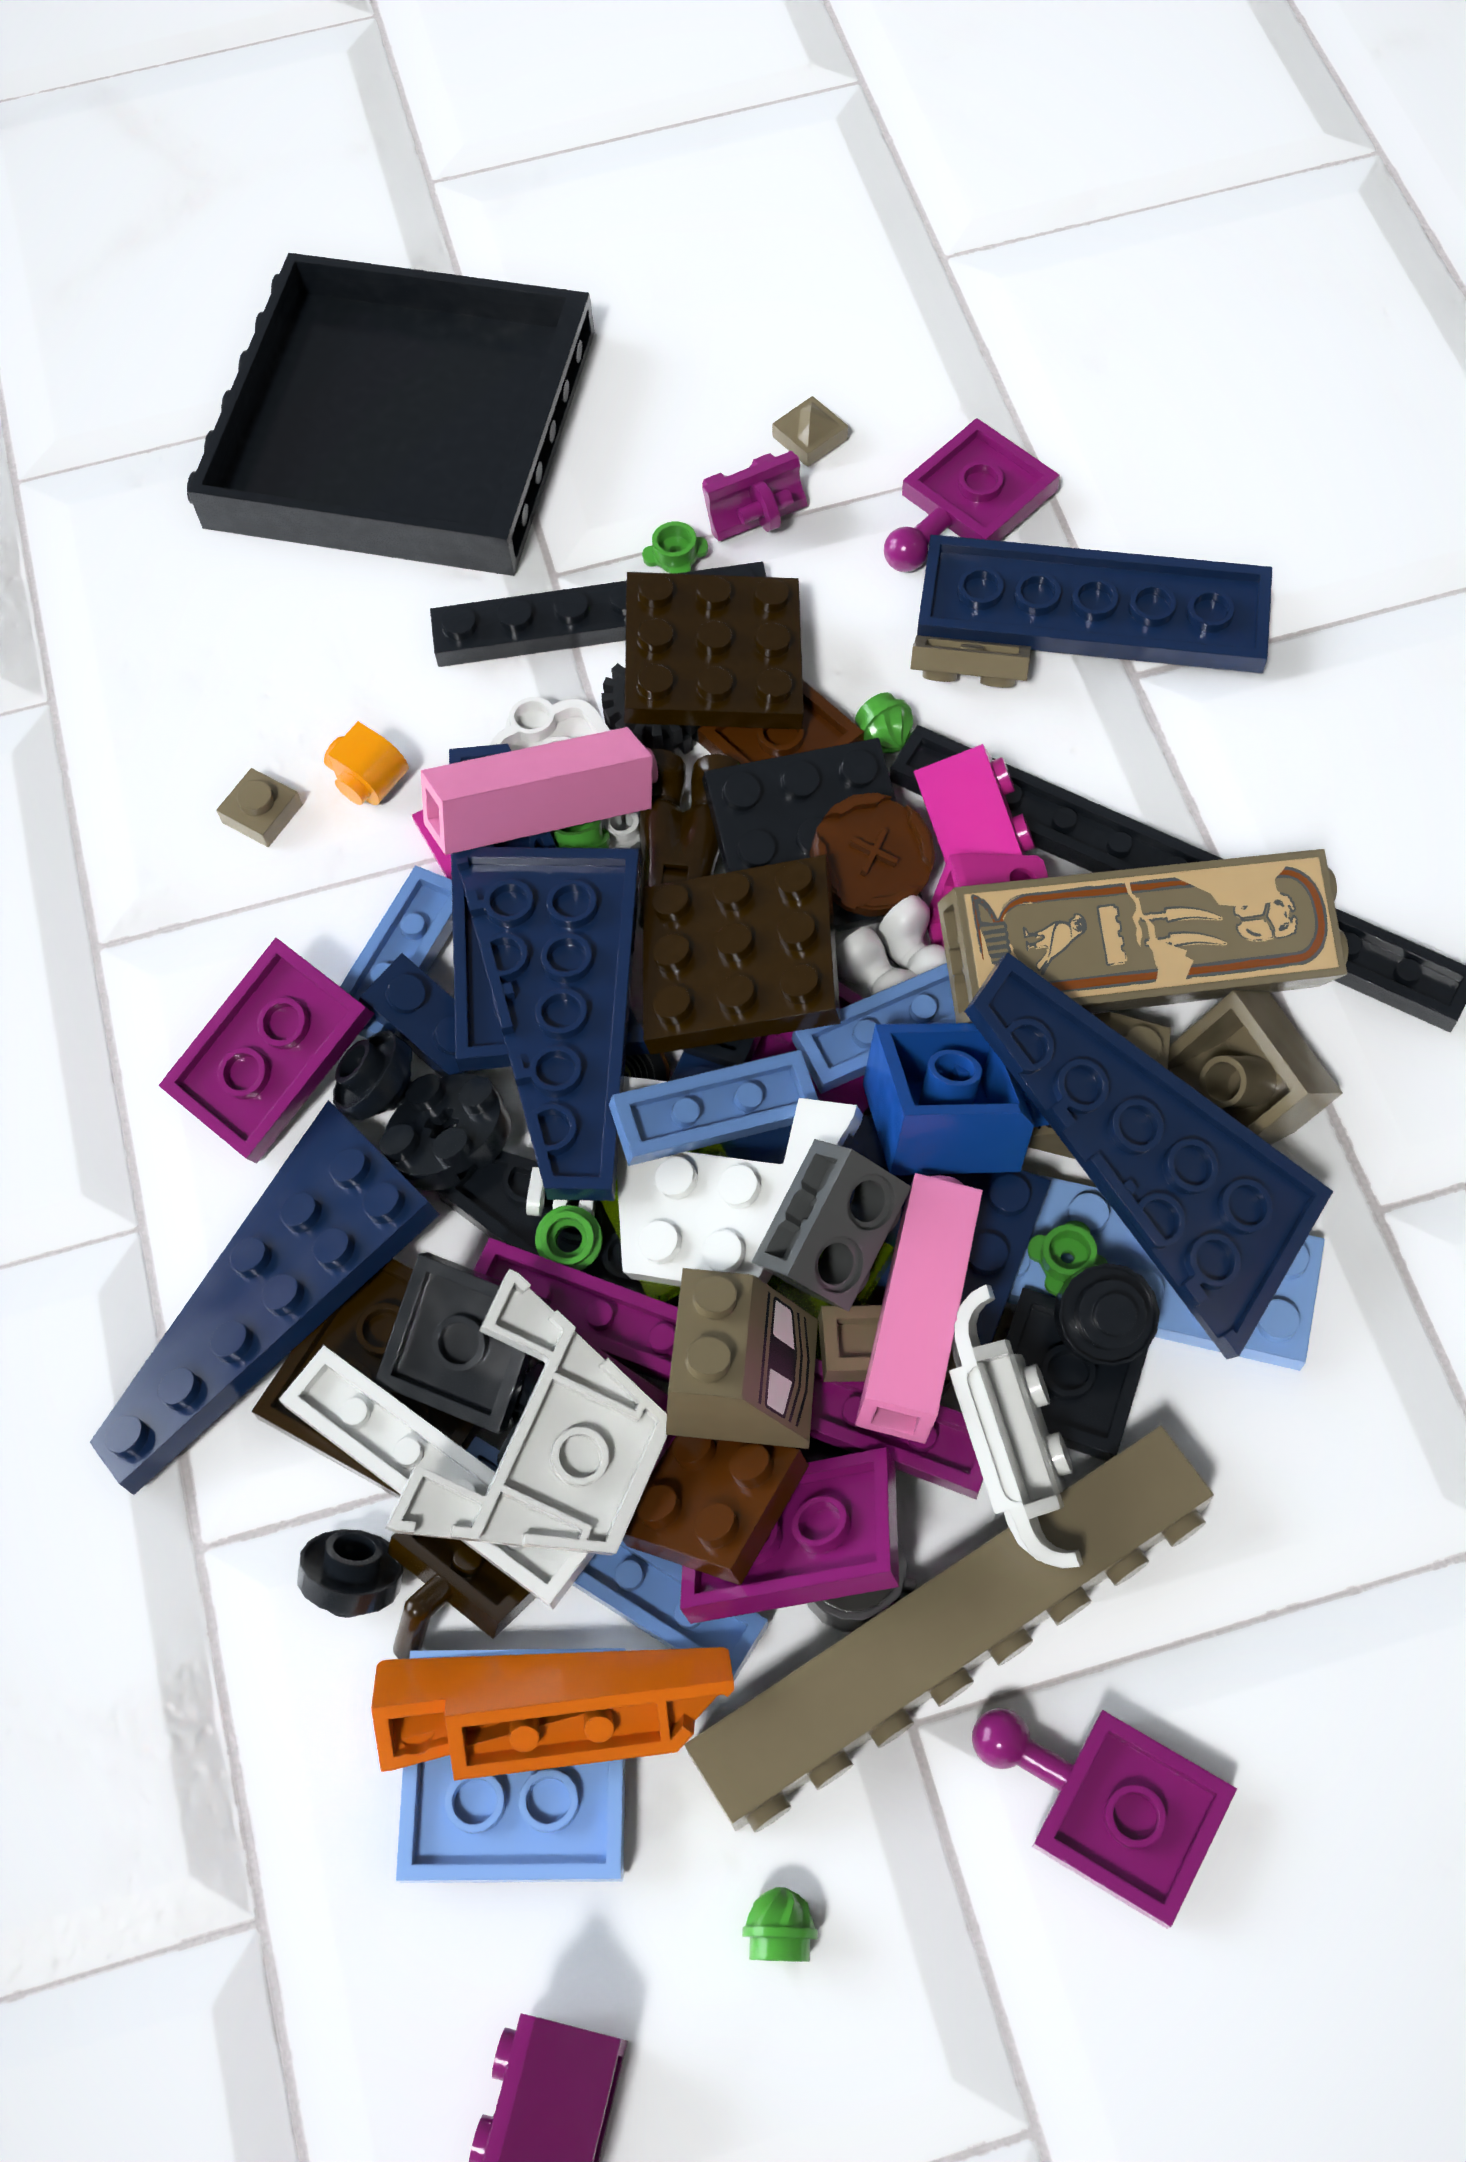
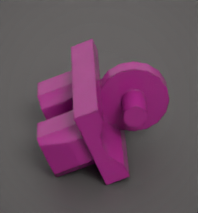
M793 451L777 457L768 453L753 459L749 468L729 476L720 472L703 479L702 490L711 531L718 542L759 525L765 531L770 532L780 527V517L808 506L800 480L799 457Z

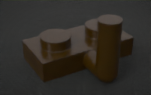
M394 1533L391 1536L387 1553L425 1583L405 1602L393 1644V1653L398 1659H409L410 1651H421L431 1617L447 1602L494 1639L536 1598L461 1540Z

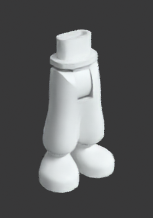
M911 895L901 900L885 915L878 927L877 934L871 927H862L852 932L836 948L838 977L855 984L866 985L871 991V995H874L947 963L943 946L937 944L926 945L923 941L930 920L929 906L918 895ZM887 957L900 965L901 969L892 967Z

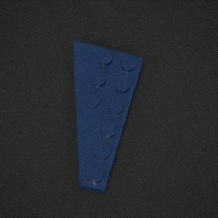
M1007 952L998 960L964 1012L1226 1360L1239 1357L1331 1197L1333 1190Z
M329 1100L89 1442L118 1484L133 1495L440 1215L430 1202Z

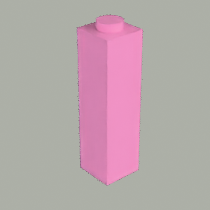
M628 727L424 769L421 770L424 824L443 853L448 855L652 809V784L656 783L658 779L657 762L652 750L648 747L645 748Z
M915 1173L902 1212L855 1426L923 1444L926 1443L938 1416L955 1331L954 1324L957 1321V1312L960 1307L983 1190L965 1186L953 1177L944 1175L930 1177Z

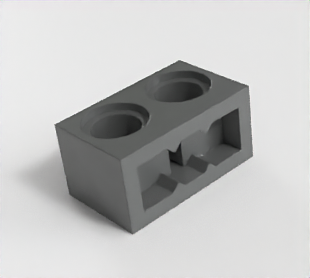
M814 1139L752 1263L813 1298L849 1311L856 1296L866 1286L870 1276V1269L888 1233L899 1221L901 1207L911 1186L853 1149ZM855 1189L854 1197L850 1204V1197L853 1190ZM824 1250L822 1261L818 1266L819 1257Z

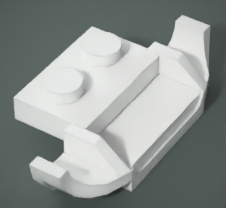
M985 1284L971 1292L959 1307L952 1341V1352L956 1368L949 1370V1374L994 1513L1004 1512L1007 1524L1017 1543L1036 1560L1062 1569L1080 1567L1083 1565L1079 1550L1067 1551L1054 1546L1045 1537L1038 1520V1516L1064 1507L1060 1492H1063L1067 1486L1063 1476L1073 1473L1070 1456L1061 1433L1056 1432L1049 1435L1040 1408L1050 1404L1045 1381L1037 1364L1026 1366L1023 1355L1013 1353L1009 1340L1004 1339L984 1345L980 1344L976 1326L979 1313L986 1304L995 1300L992 1287Z

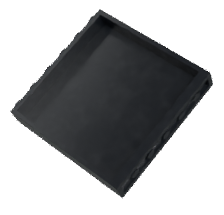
M288 252L280 273L275 274L272 279L271 295L263 312H259L256 317L255 333L247 350L242 351L240 355L238 373L231 390H226L223 395L221 413L215 428L206 435L204 454L199 466L188 478L187 498L189 503L194 506L202 529L515 576L595 334L590 293Z

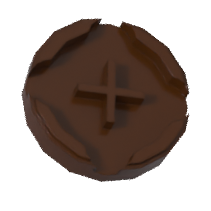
M880 793L852 795L833 805L815 831L810 857L826 855L831 870L833 902L846 911L867 917L886 915L901 900L911 895H919L928 883L935 861L932 834L918 812L907 804L904 807L900 803L892 801L891 796Z

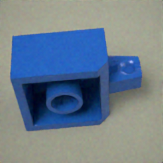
M973 1023L875 1024L863 1087L889 1173L892 1175H915V1173L928 1175L1021 1172L1033 1128L1049 1125V1123Z

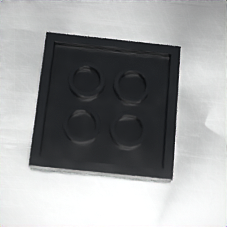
M879 738L704 771L702 777L725 873L810 858V850L817 826L833 805L852 795L880 793L891 796V800L896 802ZM920 892L918 896L923 900L922 894ZM833 902L835 932L881 923L885 915L867 917L849 912Z

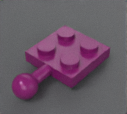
M976 418L903 479L902 496L929 515L914 528L909 526L899 527L887 536L883 547L885 560L890 567L899 572H912L918 569L927 558L930 535H940L947 528L964 538L1000 541L1058 490L1060 474Z
M995 1708L983 1713L977 1719L972 1730V1745L979 1759L995 1769H1009L1019 1766L1060 1791L1031 1847L1166 1929L1171 1928L1237 1788L1104 1710L1098 1715L1074 1764L1032 1740L1026 1722L1016 1712L1006 1708Z

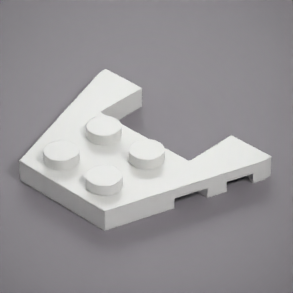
M624 1076L623 1092L667 1081ZM799 1098L783 1164L683 1152L628 1166L619 1139L617 1187L623 1272L634 1280L677 1287L681 1286L683 1268L750 1274L767 1284L773 1274L752 1263L766 1232L814 1139L842 1146L848 1135L854 1137L861 1125L863 1114L858 1106Z
M509 1269L479 1331L543 1361L545 1366L485 1496L421 1466L415 1465L385 1529L398 1534L610 1556L617 1554L668 1436L666 1435L667 1414L609 1358L605 1360L575 1332L576 1327L558 1310L554 1312L529 1288L531 1284L519 1273Z

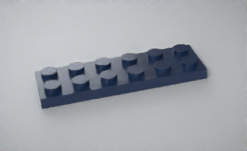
M931 534L917 635L1031 646V650L1263 673L1268 657L1273 567Z

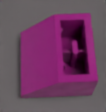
M520 2013L516 2030L505 2027L501 2034L494 2057L492 2079L503 2082L495 2113L493 2116L482 2114L471 2146L469 2162H600L628 2040Z

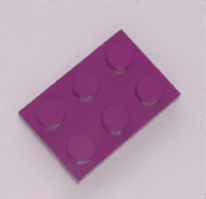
M275 937L158 1086L245 1159L257 1164L375 1013Z
M884 1447L808 1462L809 1467L741 1585L682 1565L680 1610L690 1624L900 1587L896 1468L888 1448Z

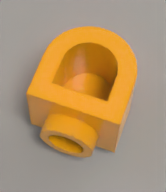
M359 721L355 723L345 736L336 738L330 744L324 756L325 766L333 770L336 775L335 785L338 790L357 805H362L365 801L372 805H378L409 770L406 759L394 745Z

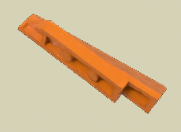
M724 1647L386 1659L380 1661L376 1666L371 1712L381 1772L393 1771L450 1755L453 1778L456 1781L676 1753L694 1735L695 1720L718 1695L728 1697L735 1689L729 1650Z

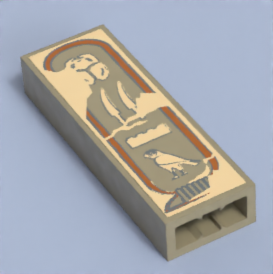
M1325 849L954 887L937 904L956 1023H973L964 1011L998 960L1007 952L1091 1014L1220 999L1226 997L1232 990L1271 993L1314 988L1347 975L1348 943L1338 925L1334 903L1337 895V882L1333 871L1328 868Z

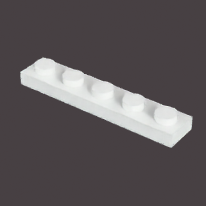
M324 1345L279 1398V1401L288 1410L400 1495L415 1465L421 1466L485 1496L495 1472ZM461 1540L552 1610H554L595 1555Z

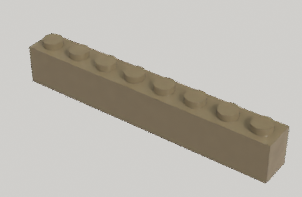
M1162 1425L1063 1490V1492H1060L1064 1504L1063 1508L1038 1516L1041 1529L1047 1540L1054 1546L1067 1551L1079 1550L1083 1565L1062 1569L1036 1560L1019 1546L1008 1527L685 1743L684 1745L689 1757L734 1831L736 1832L748 1823L755 1833L766 1828L792 1808L786 1797L809 1781L813 1783L817 1790L832 1783L854 1765L848 1756L851 1752L873 1739L878 1748L887 1745L914 1724L909 1715L911 1711L930 1698L934 1699L938 1707L950 1702L975 1682L969 1674L971 1670L990 1657L994 1659L998 1666L1010 1661L1034 1642L1028 1633L1031 1629L1049 1617L1052 1618L1057 1626L1065 1623L1092 1602L1086 1593L1106 1578H1109L1114 1586L1122 1584L1150 1562L1144 1554L1148 1549L1163 1539H1166L1171 1547H1175L1206 1524L1201 1513H1203L1214 1494Z

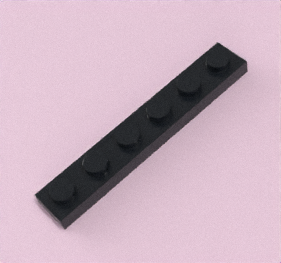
M763 561L676 573L766 577ZM626 581L430 608L433 646L438 667L625 641Z

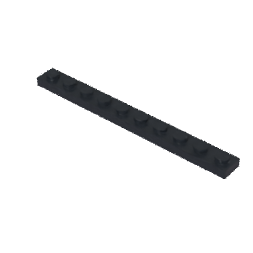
M917 725L890 767V780L892 783L922 796L914 774L915 770L971 748ZM1006 764L1015 788L1014 792L1005 795L1013 817L1023 813L1035 847L1092 873L1223 859ZM1336 909L1339 929L1344 933L1348 943V959L1346 962L1347 975L1334 981L1451 1033L1466 1005V965Z

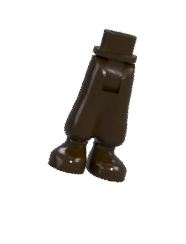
M651 749L657 762L658 779L656 783L652 784V809L641 811L639 816L641 848L639 926L642 929L643 887L714 874L720 850L702 777L704 771L741 764L734 758L721 754H710L696 760L691 776V807L686 811H682L680 808L686 785V764L680 756L672 751Z

